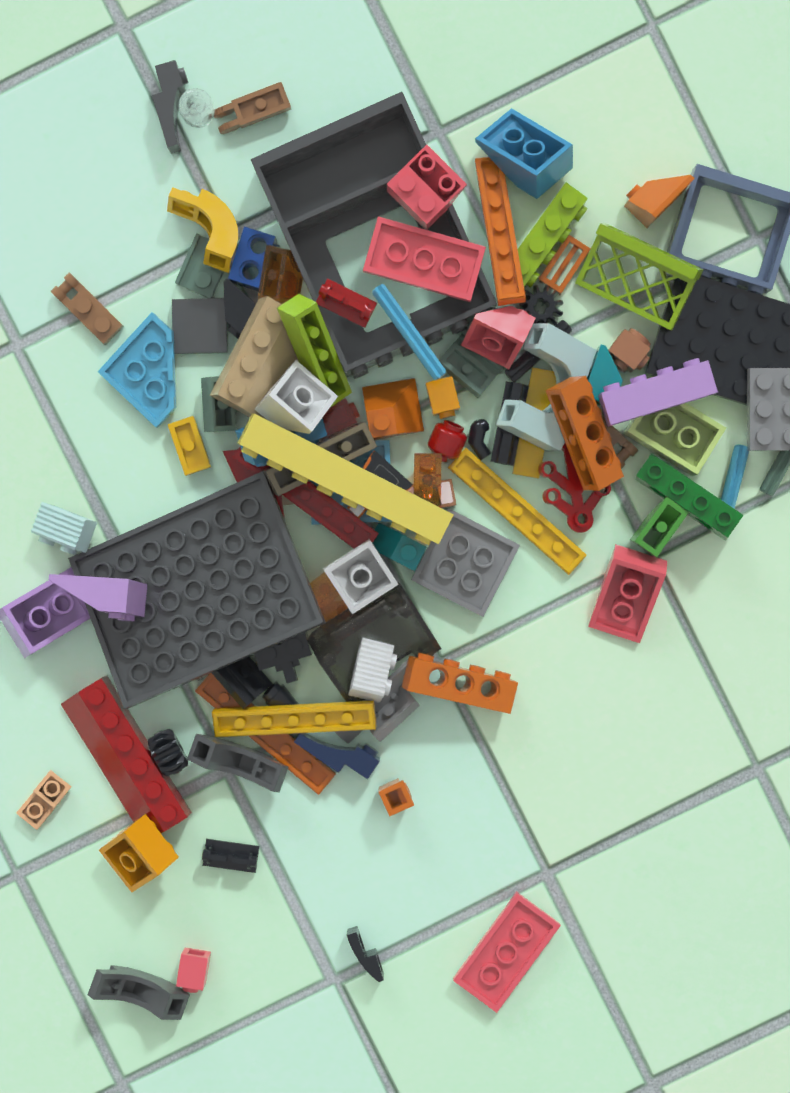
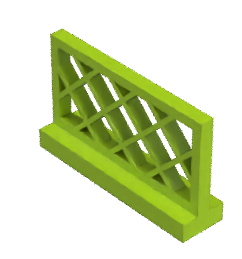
M600 223L596 231V239L575 284L669 330H673L703 269L609 224ZM601 242H604L611 246L614 257L601 262L597 251ZM617 249L625 253L618 255ZM627 255L635 257L638 269L624 273L620 258ZM595 258L596 264L591 265ZM615 260L620 275L607 280L602 265ZM641 261H644L649 265L642 266ZM654 266L660 270L663 280L649 285L644 270ZM598 267L602 282L592 285L584 281L588 271ZM640 272L644 287L631 292L626 276ZM665 272H667V273H669V274H671V275H673V276L670 277V278H667ZM622 278L626 294L616 297L612 295L608 283ZM677 278L687 282L688 284L683 294L673 297L668 282ZM664 283L669 299L655 303L650 288ZM604 285L605 291L598 287ZM646 290L651 305L641 309L635 305L632 295ZM628 297L629 302L623 300L622 298ZM680 298V300H679V302H678V304H677V307H676V304H675V301H674V300ZM668 302L671 303L674 312L669 322L659 317L656 308ZM652 308L654 315L647 312L646 310Z

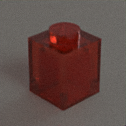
M344 398L330 407L322 417L328 437L357 423L356 418L360 417L354 402L348 404L347 399Z

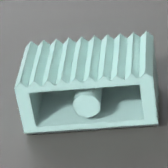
M42 502L38 509L39 512L36 514L37 517L34 519L35 523L32 524L31 533L40 536L38 541L50 546H54L55 542L61 544L60 550L69 554L76 555L77 551L86 553L97 522L58 506Z

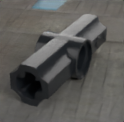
M506 381L500 412L505 400H521L526 403L529 386ZM497 426L490 462L514 466L519 437Z

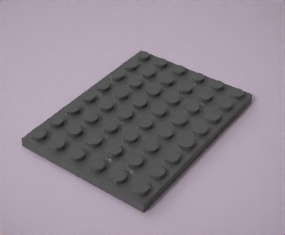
M263 471L88 549L86 553L81 552L68 558L75 576L131 579L147 584L144 617H135V621H121L108 618L109 613L98 611L85 603L124 709H129L326 623L274 492Z

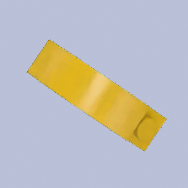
M172 187L168 196L167 212L201 225L210 238L205 248L203 264L229 273L238 242V227L231 210L220 198L207 190L201 189L199 196H195L188 191Z

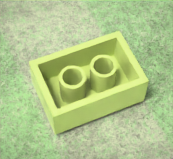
M685 403L632 419L623 434L689 475L694 476L698 475L726 427Z

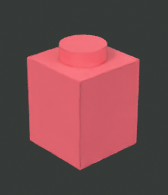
M184 948L180 958L177 987H182L183 991L196 993L198 990L203 991L207 981L211 951Z

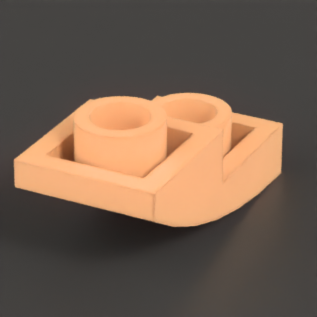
M50 770L16 814L38 830L72 786Z

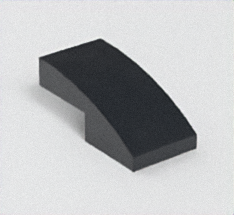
M358 926L347 929L346 936L360 964L378 982L384 981V971L377 949L365 950Z

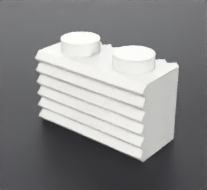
M362 638L358 647L348 693L349 696L370 701L374 700L380 703L384 695H389L392 680L388 679L389 670H394L397 655L393 654L394 645Z

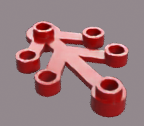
M564 443L561 450L564 452L568 479L557 471V467L552 461L542 462L538 467V472L540 476L549 478L571 496L572 505L561 498V493L556 488L546 489L543 492L542 498L546 504L553 505L567 516V524L571 530L583 533L592 527L594 521L592 511L600 499L610 493L611 485L605 487L604 493L593 491L585 503H583L582 493L584 490L566 443ZM545 465H549V466H550V468H551L550 474H546V473H545V471H544V466H545ZM550 491L555 494L554 501H551L548 497ZM580 514L584 516L583 524L579 523L578 516Z

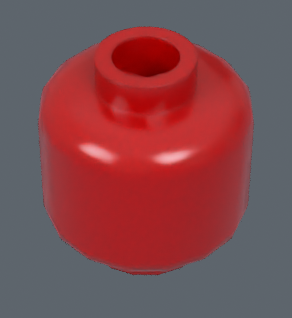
M449 420L437 423L427 442L428 448L433 452L432 457L442 462H447L448 459L459 458L467 441V436L463 432L464 428Z

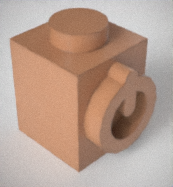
M630 328L629 331L624 329L608 351L618 370L623 373L626 371L631 373L636 368L641 370L648 362L650 357L646 354L651 349L649 347L651 343L635 329Z

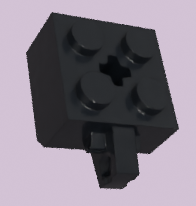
M306 631L254 655L259 671L275 666L276 672L283 671L286 683L288 684L298 681L295 666L300 665L299 659L311 656L313 650Z

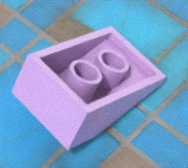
M72 567L58 574L75 576ZM50 580L0 609V620L24 659L91 619L84 601Z
M49 574L48 580L96 610L109 613L108 618L121 621H135V617H144L147 584L131 579Z

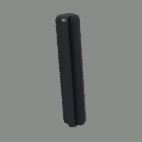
M564 320L555 325V327L567 334L572 332L570 325ZM526 351L511 365L510 369L505 370V374L512 382H516L537 364L541 358Z

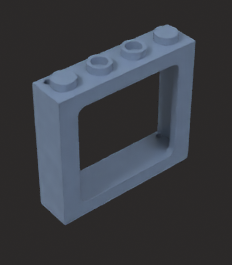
M696 164L691 172L695 179L685 191L667 252L703 269L701 274L703 277L720 279L722 283L735 287L737 285L748 288L747 291L763 295V293L767 294L773 289L790 234V192ZM702 186H710L777 208L776 219L757 277L747 276L686 257L682 254V248Z

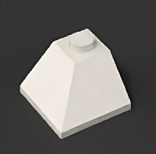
M295 360L267 392L255 410L268 421L286 430L310 434L338 396Z
M370 539L323 568L352 614L399 585Z

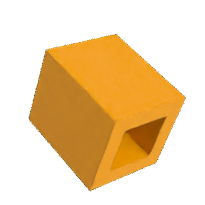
M450 376L426 382L425 386L433 416L439 415L440 419L456 416L455 411L460 409L453 377Z

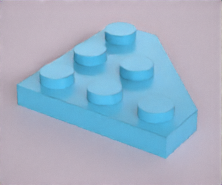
M151 312L97 372L156 428H159L176 409L174 331L155 313Z

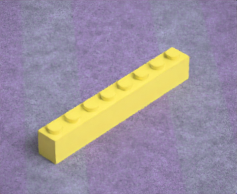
M254 413L251 414L237 442L243 446L241 452L255 459L259 454L268 459L267 465L279 471H282L283 467L293 471L291 477L307 484L308 480H311L318 484L317 490L329 496H332L333 492L343 496L341 502L355 509L359 504L368 509L367 515L381 521L382 517H385L392 521L391 527L403 533L409 529L417 533L415 539L427 545H430L431 541L437 544L440 543L454 515Z

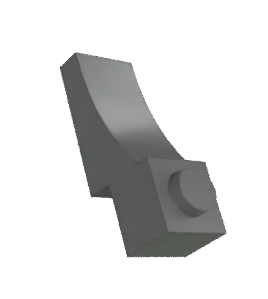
M176 60L155 66L162 92L152 95L165 142L171 154L181 151L177 116L181 95L187 94L184 85L189 83L184 67L179 68Z

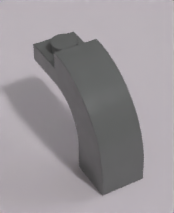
M202 734L195 735L187 760L205 769L231 773L250 780L272 792L279 793L289 768L274 760V757L255 749Z
M111 965L109 970L96 969L87 994L93 1000H119L138 1005L150 1011L161 1020H181L190 996L182 988L161 977L141 970Z

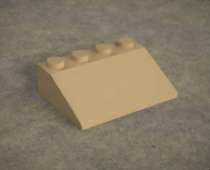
M269 296L258 299L210 394L213 398L248 417L254 413L264 418L255 408L295 360L298 361L277 310L282 304Z

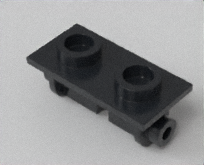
M206 838L205 849H203L202 866L256 873L260 846Z

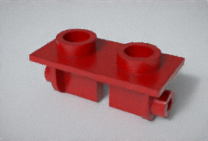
M328 278L325 284H322L316 300L319 306L366 328L377 305V302Z

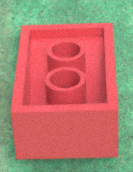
M615 544L588 627L640 643L666 577L667 560Z

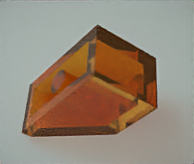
M266 245L258 299L269 296L275 301L284 304L297 294H301L303 277L291 250Z
M414 453V495L441 508L442 454Z

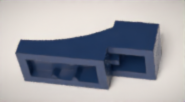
M299 733L294 743L338 773L344 765H347L368 780L380 762V758L376 756L379 752L367 743L364 746L358 743L356 747H343L326 743L307 733Z

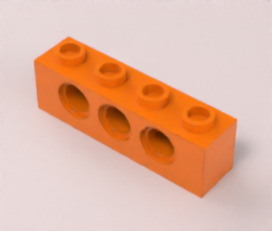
M569 377L545 390L583 490L600 491L624 477L621 470V462L615 454L611 443V436L606 430L602 419V412L597 406L592 393V386L587 377Z
M418 653V657L409 655L402 688L405 690L511 714L518 686L517 681L510 679L511 674L495 670L494 675L485 673L486 668L471 664L469 669L459 667L460 662L450 659H444V662L440 663L433 661L434 656L424 653ZM438 669L440 671V678L437 682L431 683L429 676L432 671ZM464 675L466 678L465 685L457 689L455 686L456 679ZM490 681V691L487 694H482V685Z

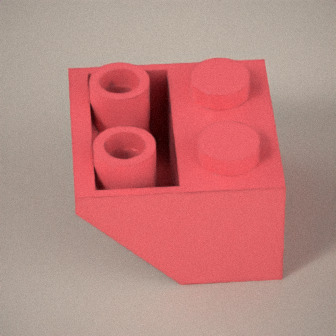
M426 145L387 183V192L425 230H428L447 211L467 184Z

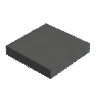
M224 298L172 299L174 354L228 353Z

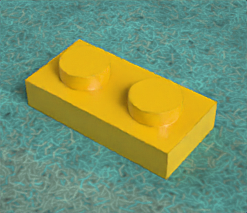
M194 416L167 424L185 476L212 467Z

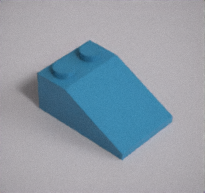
M512 108L475 138V143L514 185L536 199L573 169V144Z

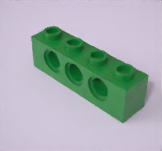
M652 453L636 475V481L661 498L668 497L689 512L688 516L725 541L744 516Z

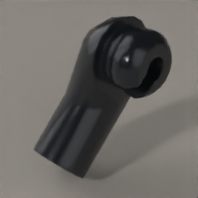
M485 419L474 421L470 426L468 443L480 460L491 454V451L484 443L485 433L489 430V423Z

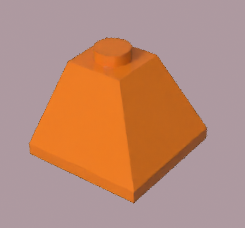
M692 175L647 181L642 187L637 184L626 195L629 200L624 207L648 228L687 189L695 178Z
M415 378L362 387L368 427L374 440L424 432Z

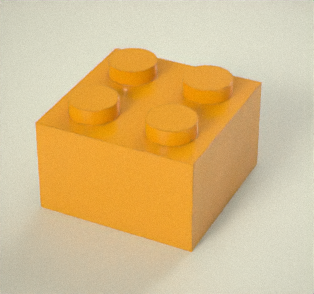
M146 814L123 829L99 849V852L131 892L136 891L159 876L179 858L173 846L166 841L158 831L155 823Z

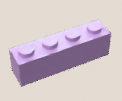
M699 358L684 362V368L675 371L670 366L656 371L657 376L647 379L646 374L631 378V384L620 387L618 382L603 387L604 392L600 393L598 398L607 427L718 393L709 361L700 363Z

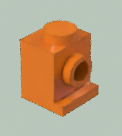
M397 778L379 786L378 792L389 817L415 805L404 780L400 781Z

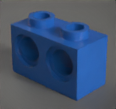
M244 226L228 279L233 284L258 292H262L263 286L268 287L272 276V271L269 270L272 260L276 261L280 250V245H277L276 236ZM255 243H266V250L260 254L254 253L252 249ZM250 267H255L259 270L258 276L252 280L246 279L244 276L245 271Z

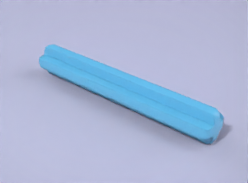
M384 284L377 286L372 291L373 296L434 380L444 376L446 373L445 368Z

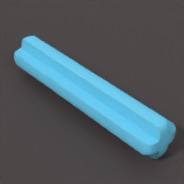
M739 444L734 446L721 500L734 509L749 454L747 446Z

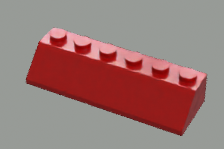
M108 676L100 678L61 703V706L133 822L146 814L155 823L158 831L163 833L188 818L192 813L170 776L167 777L160 771L149 749L146 737L130 711L124 709L120 696Z

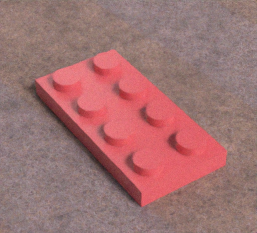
M378 216L363 272L471 302L486 247Z
M516 891L457 971L453 981L497 1013L560 928L561 924Z

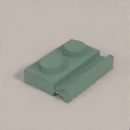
M196 233L175 283L206 298H213L224 271L203 264L205 248L209 238Z
M462 333L439 361L447 374L452 376L453 379L475 397L479 398L504 367L461 346L465 335Z

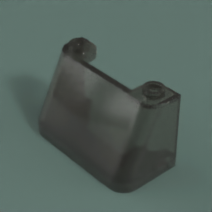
M397 582L399 585L354 614L348 608L316 628L309 635L308 642L319 664L346 702L364 700L348 695L358 647L362 638L394 645L393 654L397 655L396 662L411 653L415 657H418V653L433 656L442 649L399 582Z

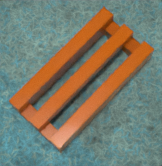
M569 235L564 243L561 244L538 281L548 285L549 289L556 290L558 295H561L591 248ZM569 243L573 244L574 246L551 280L546 278ZM579 248L583 252L561 285L558 286L555 284Z

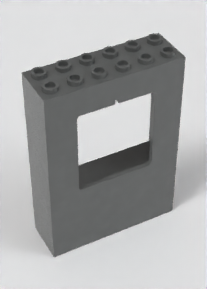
M402 91L250 159L310 296L315 302L319 296V290L322 284H325L327 278L344 286L327 248L326 241L378 216L402 207L387 192V183L426 146ZM453 204L428 229L432 232L469 242ZM416 221V224H417L418 228L424 229V228ZM480 267L471 302L447 296L442 300L410 313V321L425 342H427L428 346H431L443 340V335L448 332H452L455 335L466 330L467 325H469L468 323L473 321L476 314L496 309L497 302ZM318 305L347 378L353 376L354 379L362 377L369 373L368 368L375 365L378 368L384 367L392 363L393 357L401 353L403 357L414 353L393 322L366 332L362 326Z

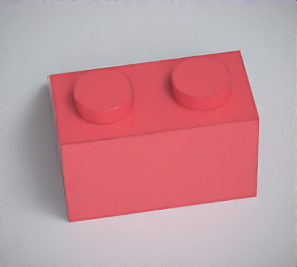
M513 306L478 313L475 315L461 346L510 369L536 318L529 315L526 311Z

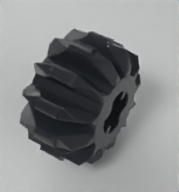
M534 285L533 294L525 290L526 302L518 303V305L525 307L522 310L536 318L533 324L547 323L548 321L551 325L555 326L558 322L554 316L561 317L563 315V311L556 309L563 305V300L554 301L558 292L555 290L551 295L547 294L549 290L548 285L544 286L542 292H540L538 285ZM537 302H542L541 306L546 305L547 308L543 314H539V310L537 312L534 310Z
M161 730L148 739L152 756L165 776L175 775L188 766L187 756L173 730Z

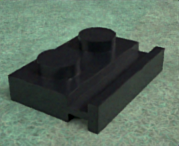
M250 656L212 672L242 709L246 708L273 684L262 670L259 671L258 666Z

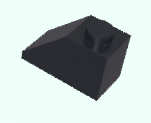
M226 278L223 282L225 321L230 325L228 331L235 338L239 339L256 303Z

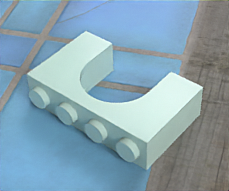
M550 323L533 324L523 348L543 359L551 366L556 377V384L569 377H587L593 366L597 351ZM521 400L504 401L496 426L543 450L561 451L565 440L551 404L541 411Z

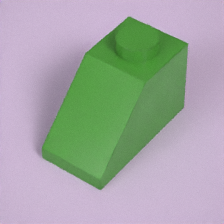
M665 497L644 519L630 540L650 555L658 557L689 512L668 497Z

